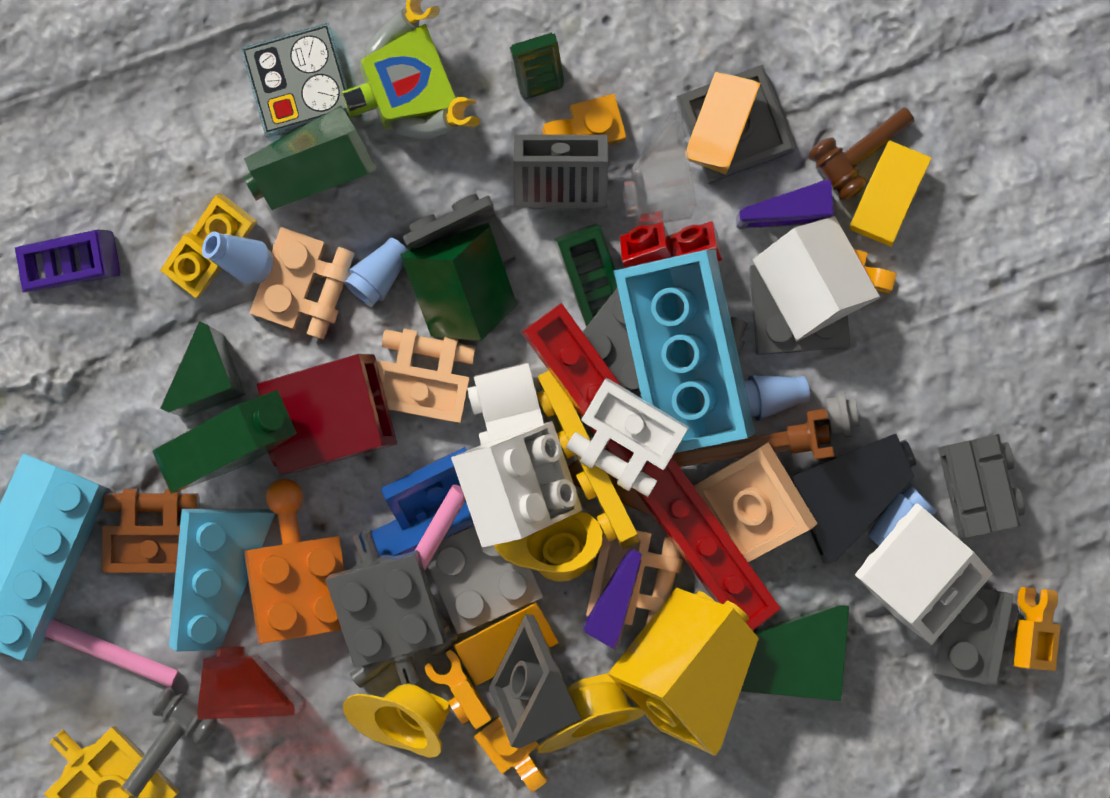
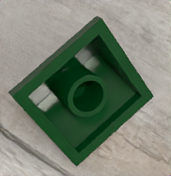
M489 222L400 254L431 337L482 341L518 306Z
M199 321L160 407V409L183 418L246 395L223 334Z

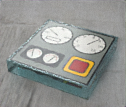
M329 23L240 48L263 130L267 138L297 130L339 106H342L346 114L349 115L341 94L342 91L348 90V86Z

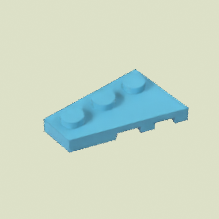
M182 509L169 647L176 652L220 650L248 582L244 551L262 547L274 518V512L269 509Z

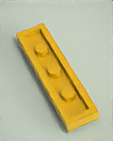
M549 371L538 375L537 377L543 390L536 393L537 399L546 417L549 418L556 415L563 429L557 433L561 448L567 459L576 456L583 472L576 475L577 480L587 500L594 497L597 498L604 512L597 516V520L608 542L617 538L622 550L638 543V534L607 472L597 466H594L593 469L580 462L582 457L566 448L575 432L590 440L572 402Z

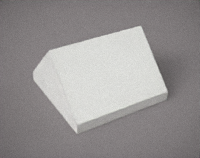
M835 216L793 228L752 260L796 342L880 298Z

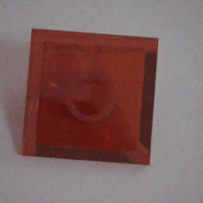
M245 646L216 647L217 656L203 659L197 709L198 720L296 715L306 708V698L258 654H245Z

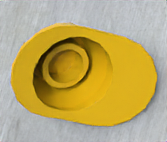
M580 511L522 539L496 544L494 547L496 552L506 561L520 567L537 570L547 579L564 582L579 577L586 570H592L594 559L602 547L603 532L595 518L588 513Z
M607 673L581 679L568 688L581 720L560 729L558 733L545 740L538 747L537 751L544 754L565 748L599 731L635 721L644 716L645 710L643 708L631 707L626 694Z
M408 683L397 686L383 698L367 694H355L348 696L344 701L343 713L348 722L358 732L371 740L410 750L428 758L437 757L442 752V742L439 734L450 712V704L447 700Z

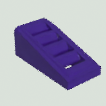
M823 180L739 210L736 216V227L746 229L796 226L830 218L834 214L831 180Z
M97 229L15 247L22 293L117 277L121 273L113 232ZM74 247H78L81 271H77ZM59 250L62 275H58L54 253ZM35 254H42L46 278H39Z
M634 549L627 550L582 625L585 633L616 650L621 639L641 564L642 554Z

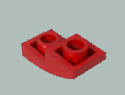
M662 221L650 226H638L629 233L620 236L621 256L625 268L702 250H715L718 262L722 261L719 235L713 221L701 225L687 226L672 235L668 234Z

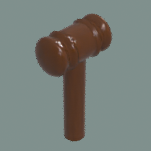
M903 107L845 152H843V148L836 146L835 138L830 137L816 144L808 157L811 161L816 162V169H819L827 180H831L832 190L838 191L840 200H848L856 196L866 185V179L859 176V169L855 167L915 122L914 117L908 109Z

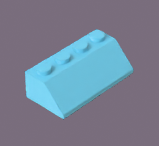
M702 250L615 270L614 274L641 397L689 427L675 453L741 440L754 435L755 429L716 251Z
M24 453L0 503V652L21 661H35L48 626L55 616L103 506L104 494L108 493L110 489Z

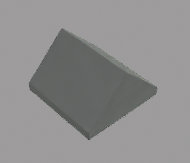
M525 614L489 686L510 745L515 748H522L581 720L557 661L534 615Z

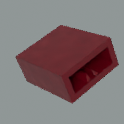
M355 354L256 384L259 394L257 397L278 390L297 432L296 435L268 452L271 462L278 469L279 475L302 472L398 445L375 354Z

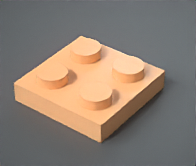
M769 442L694 485L696 491L747 562L809 531L818 524Z

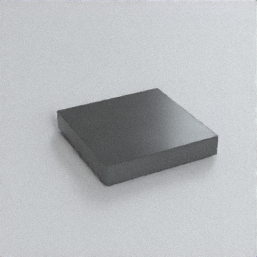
M763 64L732 75L754 80L761 84L727 174L725 175L702 166L708 184L794 153L796 150ZM711 84L676 97L690 138Z

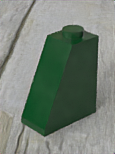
M339 106L244 158L250 173L244 175L243 179L255 200L257 201L264 197L271 210L368 175L377 170V167L343 107Z
M278 390L237 404L155 448L152 452L170 493L173 494L247 466L296 435L297 432Z
M832 604L754 631L759 639L741 692L841 701L849 606Z

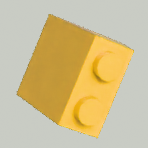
M676 588L607 674L638 708L645 710L644 715L659 731L715 756L723 744L759 638L746 623L749 620L748 615L734 603L726 601L724 604L715 602L704 592L697 591L696 594Z

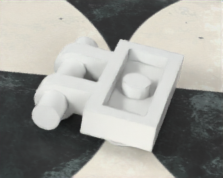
M606 378L581 419L582 422L594 428L597 432L591 441L575 432L566 448L582 457L580 462L593 469L594 466H597L617 478V484L627 491L633 488L648 497L655 487L657 480L642 472L643 467L649 461L664 470L689 427ZM610 439L634 452L629 463L605 450Z

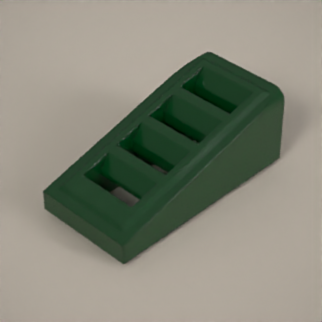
M551 32L511 45V68L521 98H533L561 89L564 86L559 46L555 33L552 34Z
M597 223L554 238L561 262L586 327L602 308L601 306L590 310L588 302L613 294L617 288L614 274L615 267L601 226ZM593 241L595 249L572 257L571 248ZM600 259L601 267L578 274L577 266ZM603 277L607 278L608 284L584 292L582 285Z

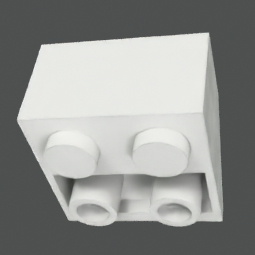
M552 421L491 441L451 457L482 548L522 539L582 511L576 488Z
M917 503L906 516L898 521L894 530L867 557L864 564L855 573V576L895 618L931 645L993 575L974 551Z

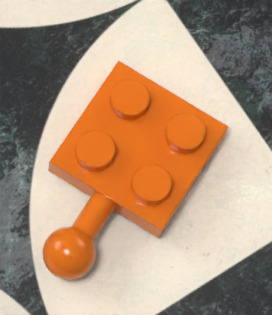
M278 479L267 489L266 502L270 510L278 514L282 545L244 551L258 644L342 630L325 580L331 574L344 571L339 536L301 542L296 511L299 510L303 503L302 489L291 479Z

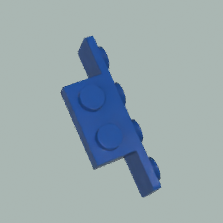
M466 447L381 488L384 498L396 520L372 531L379 556H398L415 551L452 485L461 487L451 457L466 452ZM466 501L443 539L474 524Z

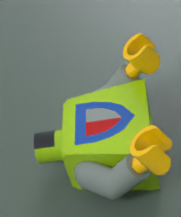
M407 0L406 8H403L385 23L365 49L364 58L360 61V70L365 83L341 92L349 116L352 118L376 109L383 129H393L398 135L422 140H431L454 131L458 128V125L470 128L478 126L480 123L479 117H464L466 107L476 104L477 101L465 97L455 98L427 25L419 26V20L436 18L439 15V6H432L423 12L421 9L422 0Z

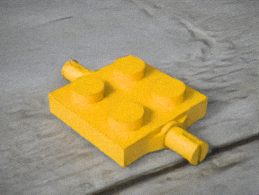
M116 725L112 726L95 744L83 749L65 732V729H62L55 735L56 737L51 739L49 744L68 761V764L65 766L61 777L44 793L47 798H132L121 787L141 761L144 754ZM157 769L137 798H175L180 792Z

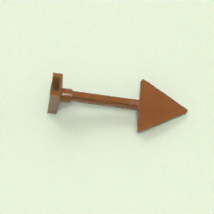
M820 409L807 411V423L787 426V431L753 436L674 453L672 457L679 467L742 458L768 442L774 452L791 450V454L812 451L814 459L818 461L836 458L837 456L834 447L821 448V445L829 444L831 441L828 425L817 426V423L830 421L828 410ZM578 460L568 466L574 486L581 488L576 475L583 472ZM608 474L623 505L653 516L633 488L627 491L617 484V478Z

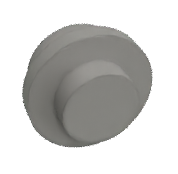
M845 391L838 392V397L827 398L832 434H844L845 438L852 437L851 428L860 426L856 399L846 400Z

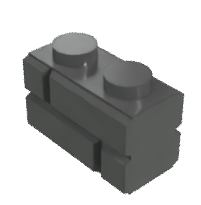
M1000 434L938 447L959 538H968L1021 526L1019 516L1025 514L1024 500L1018 487L1012 488L1008 470L1014 469L1013 453L1008 442L1001 443Z

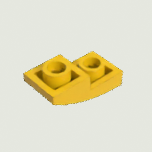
M889 140L861 198L849 230L892 247L909 213L911 203L929 168L932 157Z
M222 193L215 195L192 231L182 236L160 271L193 297H200L222 270L210 259L203 256L202 246L205 238L214 231L246 238L258 221Z

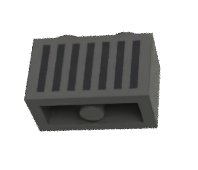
M514 135V207H528L531 209L556 207L577 208L581 210L607 208V135Z

